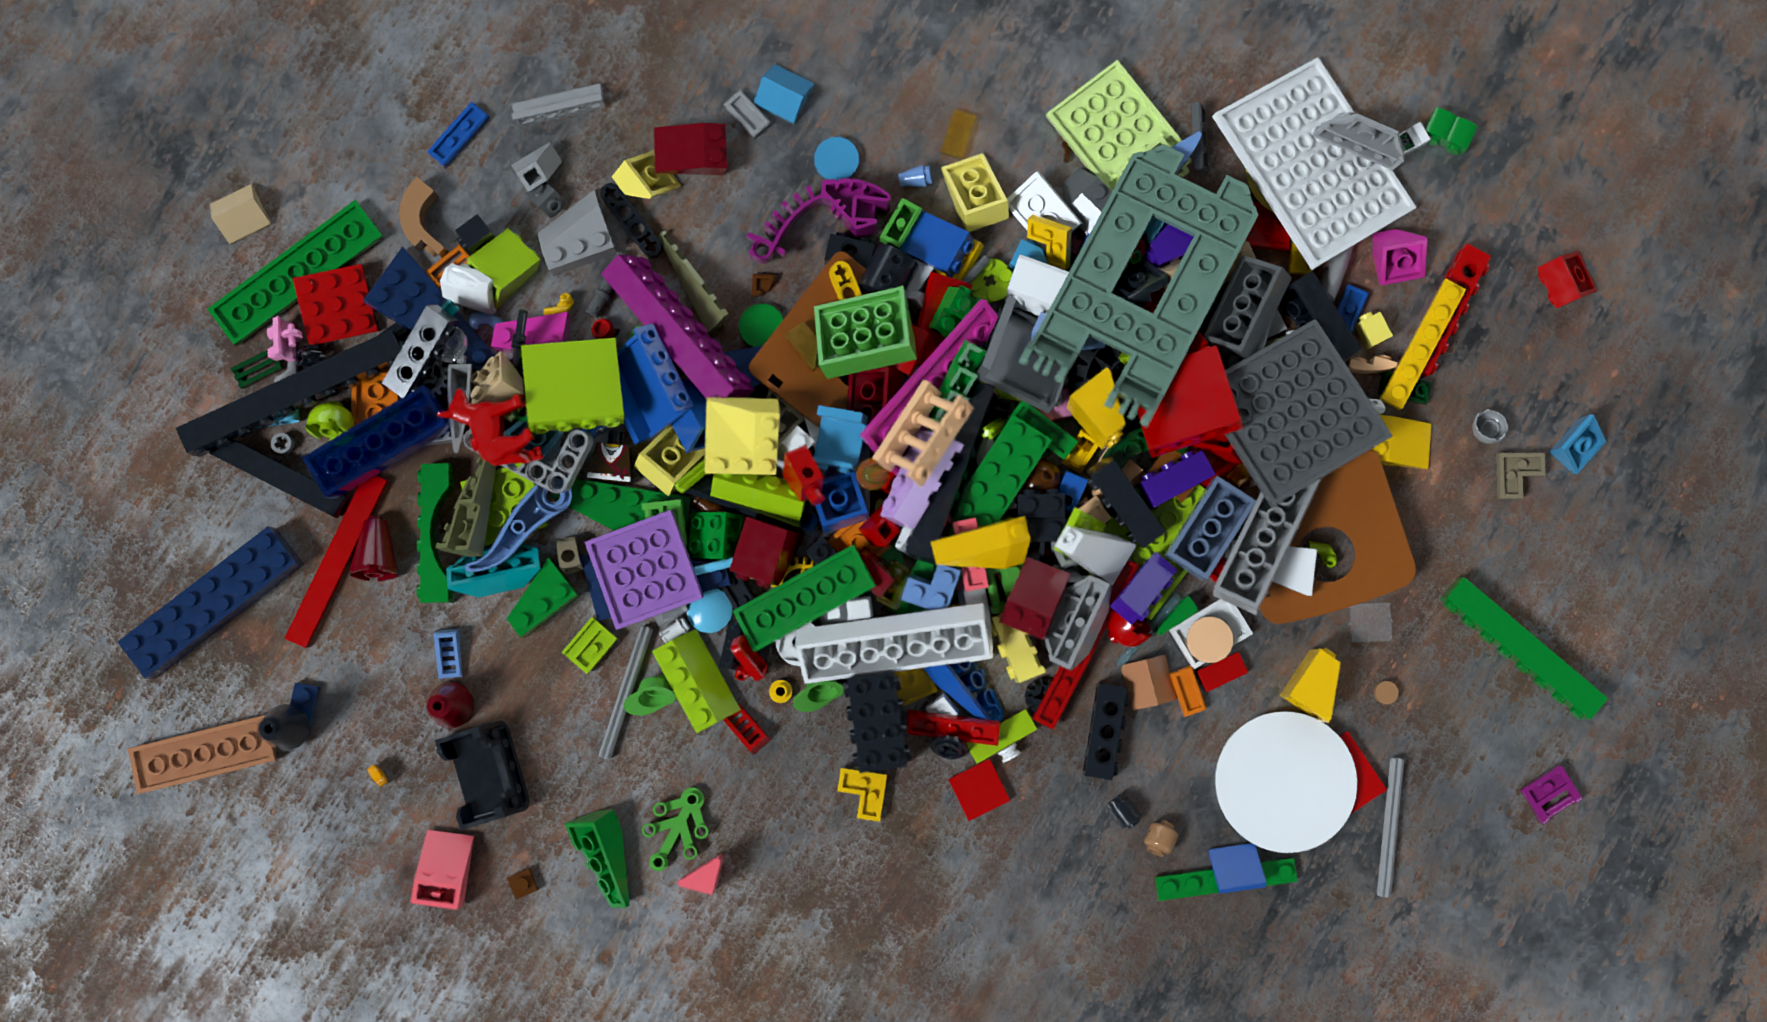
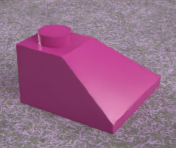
M1397 229L1373 234L1372 253L1381 286L1425 277L1426 236Z

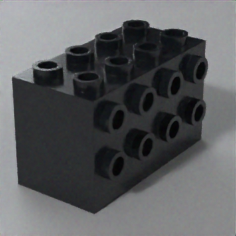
M894 672L847 678V683H843L845 698L850 697L851 706H847L846 710L848 721H853L854 729L849 731L851 745L856 744L857 753H853L854 768H859L860 773L907 767L906 761H911L909 745L904 746L903 740L908 735L906 723H901L900 714H904L903 700L897 697V690H901L899 676H895Z

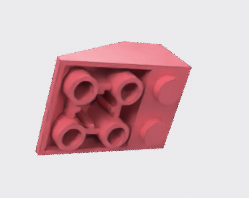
M427 830L414 878L411 896L412 904L456 910L464 906L474 836Z

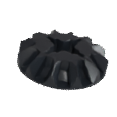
M1038 678L1027 686L1025 701L1029 709L1034 713L1041 702V699L1034 698V696L1041 694L1042 686L1046 693L1052 681L1051 679Z
M939 734L938 737H933L930 748L942 758L958 759L967 754L968 745L965 744V740L958 739V736L953 737L949 734L947 736Z

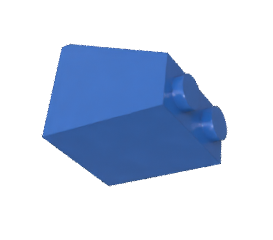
M681 379L694 407L671 425L686 453L705 449L707 399L690 379Z

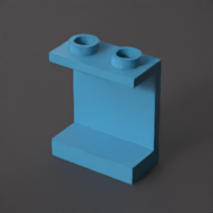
M818 405L817 415L822 417L813 457L818 468L827 470L828 466L835 467L836 472L849 474L850 470L858 471L864 442L859 435L867 427L869 417L859 412Z

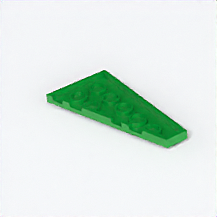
M575 479L571 487L572 499L568 507L613 531L645 520V511L642 510V503L680 499L683 500L685 528L687 529L692 502L691 497L673 494L667 496L661 492ZM552 492L551 498L558 501L560 493ZM654 509V516L658 515L659 509Z

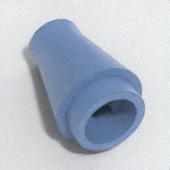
M924 164L898 173L901 187H927V184L933 183L930 166H924Z

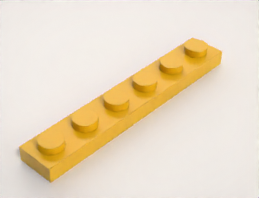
M1448 279L1442 281L1380 400L1398 410L1403 409L1464 295L1465 288Z

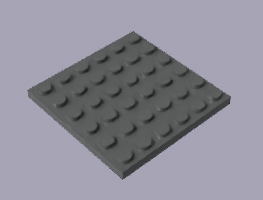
M1316 319L1225 370L1243 425V429L1226 434L1225 436L1271 507L1393 436Z

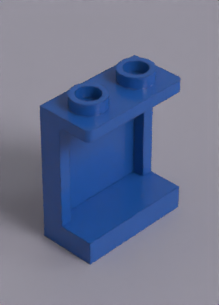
M922 211L900 250L913 259L944 272L947 277L953 278L954 274L960 271L965 255L969 254L972 250L973 238L968 231Z

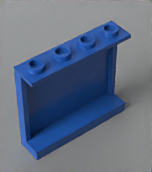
M653 323L634 328L635 335L617 350L624 424L635 445L653 439L694 407Z

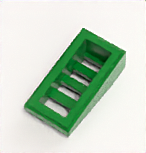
M1189 595L1182 598L1154 631L1156 636L1163 635L1198 612V608Z

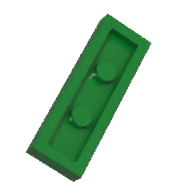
M1021 401L1012 413L1050 437L1052 441L1048 448L1062 459H1065L1078 443L1077 439L1024 401Z

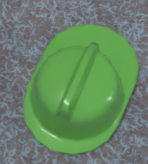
M665 675L647 677L641 681L637 692L625 699L623 705L627 713L638 716L648 715L673 703L676 700V695L670 690V685Z
M837 679L807 683L805 689L794 698V708L801 712L816 711L843 695V685L837 682Z

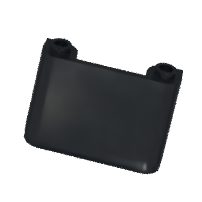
M504 721L476 726L435 740L438 755L445 761L453 760L466 805L460 806L456 814L460 831L528 809L530 804L529 795L509 727Z

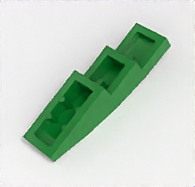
M966 339L964 340L939 389L942 393L941 398L953 403L957 396L960 395L967 402L969 401L966 394L978 375L975 373V370L986 354L982 347ZM934 406L929 418L940 423L948 411ZM926 427L927 430L934 432V430Z

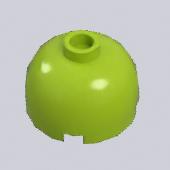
M330 401L318 404L310 411L305 429L310 435L320 440L324 436L330 438L328 442L345 443L349 442L352 437L354 419L353 415L342 403Z

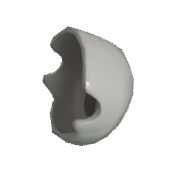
M1490 409L1477 413L1472 424L1473 434L1482 443H1497L1507 435V420L1500 412Z

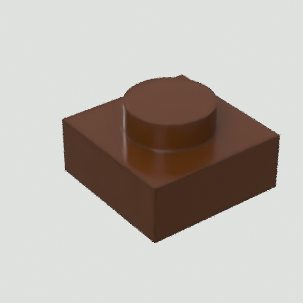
M531 868L507 877L515 900L539 890Z

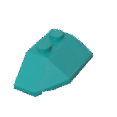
M522 543L516 552L503 563L478 572L466 571L465 565L484 557L492 546L484 548L483 556H463L454 565L446 568L447 587L449 590L477 598L524 588L540 570L539 550L536 547Z

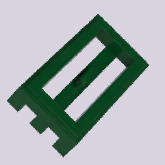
M268 350L230 369L239 383V388L243 390L283 370L284 368L280 360L276 361L270 358L248 370L239 372L268 358ZM273 363L276 364V366L246 381L243 380V378L248 375H251Z

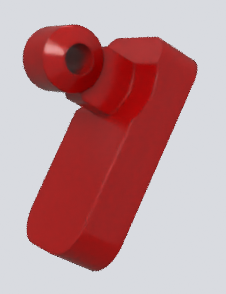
M741 635L733 639L731 644L732 653L742 664L736 669V679L744 681L747 677L753 676L754 681L757 682L765 678L768 666L758 652H753L746 637Z

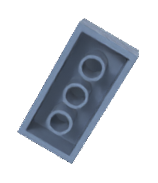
M1218 476L1212 478L1163 556L1201 581L1207 580L1255 505L1256 500Z

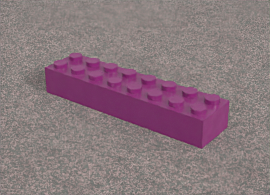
M618 254L601 275L644 325L653 323L667 353L706 399L707 397L747 398L754 391L748 376L740 372L735 367V361L722 352L721 345L716 340L710 338L706 327L692 317V311L680 303L678 300L679 296L673 290L668 289L664 284L665 280L663 277L650 268V262L644 257Z

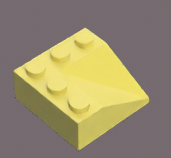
M707 397L705 473L776 475L779 430L778 399Z

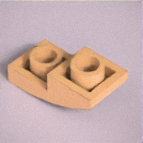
M1386 355L1375 356L1369 360V363H1367L1366 359L1360 357H1353V359L1345 362L1350 372L1356 374H1377L1390 371L1397 367L1398 363L1391 361V357Z

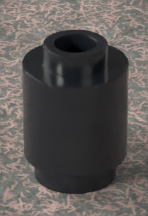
M1122 793L1107 804L1110 808L1109 812L1122 829L1125 827L1131 829L1140 822L1138 817L1141 814L1129 798L1124 797Z

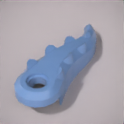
M556 478V487L561 489L564 485V480ZM536 484L512 511L489 552L481 559L467 563L465 570L469 572L483 571L506 561L534 530L568 508L572 499L571 488L567 492L560 493V499L557 502H550L546 497L549 490Z

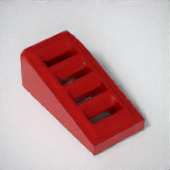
M738 703L741 710L723 721L752 754H756L771 738ZM741 712L743 716L732 724L731 720ZM748 720L749 722L739 731L737 728L744 721ZM754 727L755 730L745 738L743 735ZM759 734L761 735L756 741L750 744V742L754 738H756Z

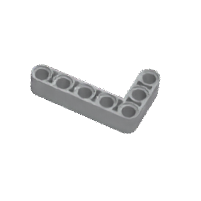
M469 430L464 436V443L466 447L474 451L470 443L473 435L471 430ZM584 430L571 432L554 465L543 460H537L522 464L520 467H517L515 463L501 466L551 492L564 493L572 487L593 445V437L588 431ZM580 434L585 438V444L582 447L576 444V438ZM569 455H571L575 461L573 467L571 468L567 467L565 463V460ZM538 465L543 468V475L540 478L536 477L534 472ZM558 476H561L564 480V485L561 489L555 485V479Z

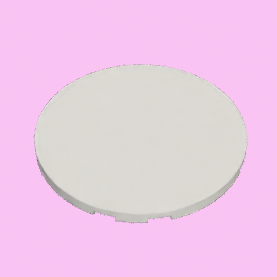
M1272 712L1246 722L1227 740L1216 765L1215 790L1218 803L1225 818L1242 837L1270 851L1293 853L1306 851L1325 843L1342 828L1350 816L1355 803L1357 775L1354 761L1347 746L1326 724L1301 713Z

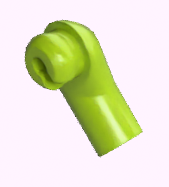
M1308 541L1307 548L1317 549L1316 554L1320 556L1327 567L1332 568L1336 566L1338 558L1329 544Z

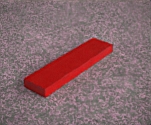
M908 710L906 728L907 734L938 737L939 734L944 736L949 734L953 737L958 736V739H963L965 742L998 746L1001 721Z

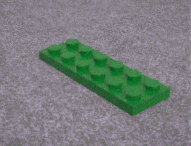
M852 545L733 610V613L753 652H757L877 587L856 545Z

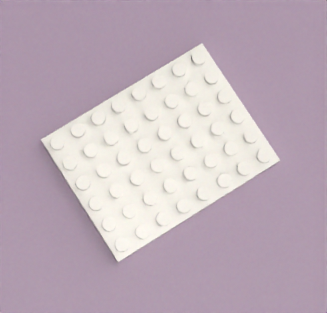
M1318 57L1223 108L1212 116L1311 270L1417 208L1391 169L1312 136L1313 132L1322 123L1347 112L1354 113Z

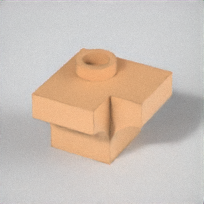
M1096 495L1090 500L1085 497L1077 505L1078 509L1104 524L1111 519V516L1104 509L1102 502Z

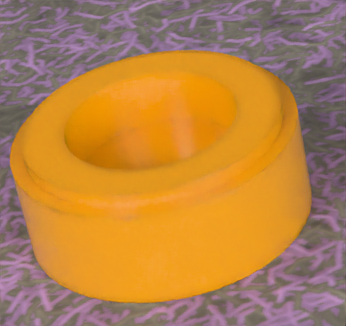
M377 764L367 768L370 776L380 788L388 783L387 777Z

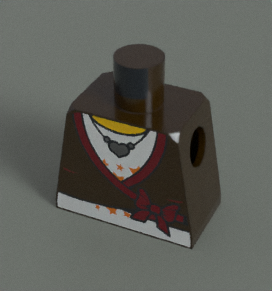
M609 430L608 443H596L587 472V479L633 485L632 448L628 445H621L623 432Z

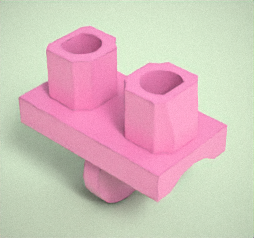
M276 316L273 318V326L267 329V336L273 341V346L268 349V357L276 361L284 359L293 362L296 360V342L302 340V332L295 329L294 323L285 322L281 317Z

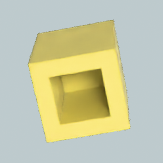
M1369 312L1359 317L1360 322L1355 325V329L1366 350L1393 336L1381 312L1374 315L1372 312Z

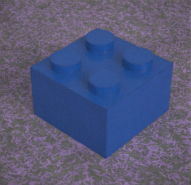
M850 470L849 474L841 473L823 479L822 494L825 499L820 504L815 505L824 534L868 519V511L854 471Z

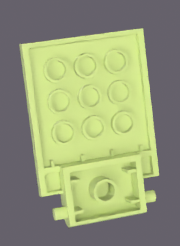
M1118 60L1046 114L1047 119L1091 174L1098 177L1111 191L1114 190L1132 154L1140 151L1146 152L1160 145L1172 147L1182 141ZM1191 158L1188 159L1186 164L1176 174L1177 176L1183 178L1189 173L1187 165L1192 162Z

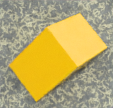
M1084 429L1078 432L1075 437L1078 443L1061 462L1080 474L1098 448V445Z

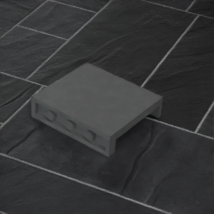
M1008 295L999 308L997 314L999 317L984 348L986 354L975 372L978 375L976 379L995 386V388L1049 413L1054 406L1058 407L1063 398L1061 390L1066 387L1069 376H1065L1062 384L1056 382L1054 378L1061 367L1053 364L1048 376L1042 375L1048 363L1047 360L1043 362L1038 372L1034 371L1033 367L1040 357L1034 353L1030 356L1031 358L1027 365L1024 366L1019 363L1025 348L1031 341V332L1037 319L1014 308L1016 299Z

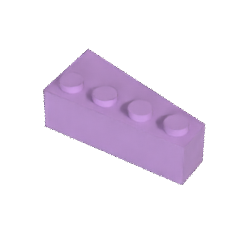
M918 430L914 437L928 442L934 432ZM953 439L923 487L918 486L906 475L908 470L901 467L892 483V489L883 504L880 516L901 527L915 529L930 503L928 500L929 495L938 490L941 485L939 478L945 469L949 471L953 464L950 461L955 451L960 453L964 445ZM910 445L904 458L915 462L921 450Z

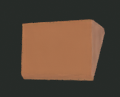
M1165 654L1120 665L1127 693H1130L1129 702L1131 710L1157 706L1177 699L1169 676L1170 671Z

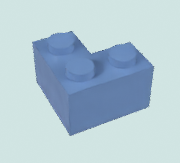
M937 565L932 581L910 574L901 600L930 610L948 608L961 572V566Z

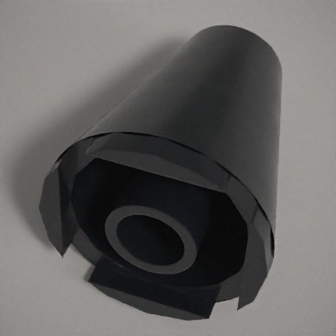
M282 704L272 708L260 721L258 733L274 749L291 751L300 747L308 737L310 721L307 714L299 707L292 704Z

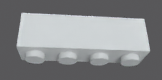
M1020 254L1007 289L1006 298L1008 295L1015 298L1014 307L1024 309L1035 315H1040L1041 312L1047 314L1069 272Z

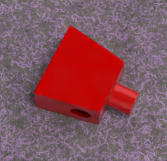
M803 445L785 453L783 477L799 501L809 499L812 505H818L825 499L822 494L823 476L808 447Z

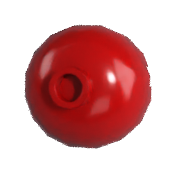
M1112 610L1109 614L1107 621L1108 637L1113 643H1119L1122 646L1132 648L1141 645L1152 637V634H1148L1151 631V627L1145 618L1142 621L1137 619L1131 625L1115 610Z

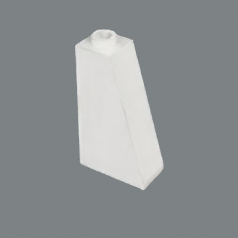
M1066 526L1055 547L1097 578L1113 585L1136 545L1117 535Z
M1232 540L1231 545L1227 547L1225 558H1229L1237 542L1236 540ZM1289 547L1273 582L1304 595L1312 596L1317 549Z

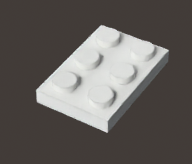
M1039 171L1035 172L1007 198L1009 210L1026 230L1028 218L1032 214L1071 227L1072 232L1082 224ZM1037 242L1046 252V244Z
M1218 599L1169 630L1193 669L1206 663L1193 657L1186 646L1187 632L1194 621L1202 617H1216L1223 620L1233 633V646L1253 634L1237 606L1222 599Z

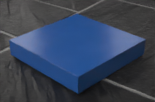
M1255 844L1208 850L1219 894L1266 887V880Z

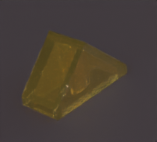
M891 560L888 568L894 578V582L880 598L876 596V600L894 610H898L912 569L895 560Z

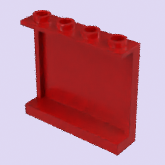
M1206 346L1199 349L1198 352L1184 356L1147 427L1141 425L1152 458L1243 429L1217 346ZM1138 407L1137 413L1141 421L1147 410Z

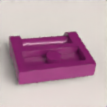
M1556 765L1519 789L1534 811L1537 820L1542 825L1550 822L1549 819L1571 804H1577L1583 800L1561 765ZM1562 792H1568V796L1546 810H1543L1541 807Z

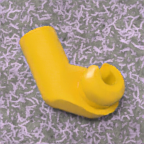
M569 293L561 294L560 301L555 307L543 308L544 316L563 312L569 313L574 305V299Z

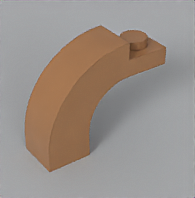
M416 176L405 190L401 199L399 209L401 227L408 240L420 252L424 248L433 257H436L438 254L443 258L449 251L430 236L425 228V215L439 196Z

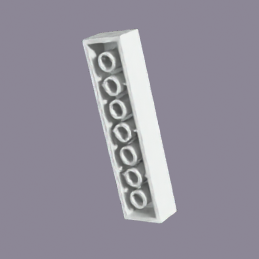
M983 603L797 629L795 647L805 684L991 658L990 640Z

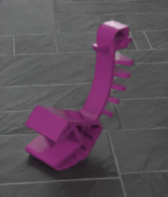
M859 179L822 180L821 195L815 197L809 185L805 187L806 195L809 198L805 203L798 193L793 195L794 204L798 207L795 211L786 201L781 203L783 213L789 217L787 220L776 210L772 213L771 218L774 224L781 227L780 230H777L770 222L766 221L764 230L767 236L775 238L774 242L751 232L746 235L747 239L754 242L748 254L750 259L762 264L770 262L775 253L785 257V249L779 247L783 238L804 213L820 204L829 206L832 214H835L837 220L842 221L855 239L858 240V237L866 238L877 233V220L874 219L875 212L888 213L890 211L891 196L882 188L869 182L865 183V181ZM760 247H767L769 249L765 256L757 254V250Z

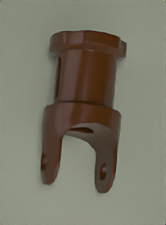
M695 497L691 504V508H696L701 512L727 511L733 513L727 507L699 497Z

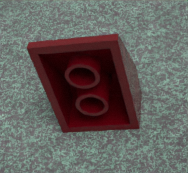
M695 123L654 127L655 173L722 176L726 171V124Z
M1027 557L1008 597L999 623L1046 640L1071 574Z

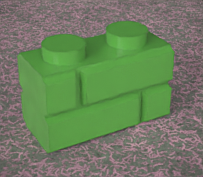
M902 198L880 236V243L900 250L919 218L922 208Z

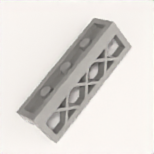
M595 84L512 103L513 113L511 114L513 121L520 128L606 108L601 85Z

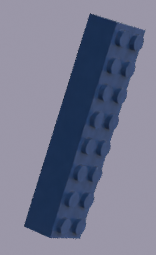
M267 526L117 641V643L145 679H156L303 566L304 563L278 529Z

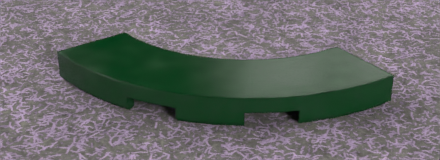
M1142 427L1120 437L1121 440L1112 448H1108L1100 460L1109 455L1122 470L1125 464L1133 457L1148 451ZM1188 447L1176 450L1175 452L1184 455Z

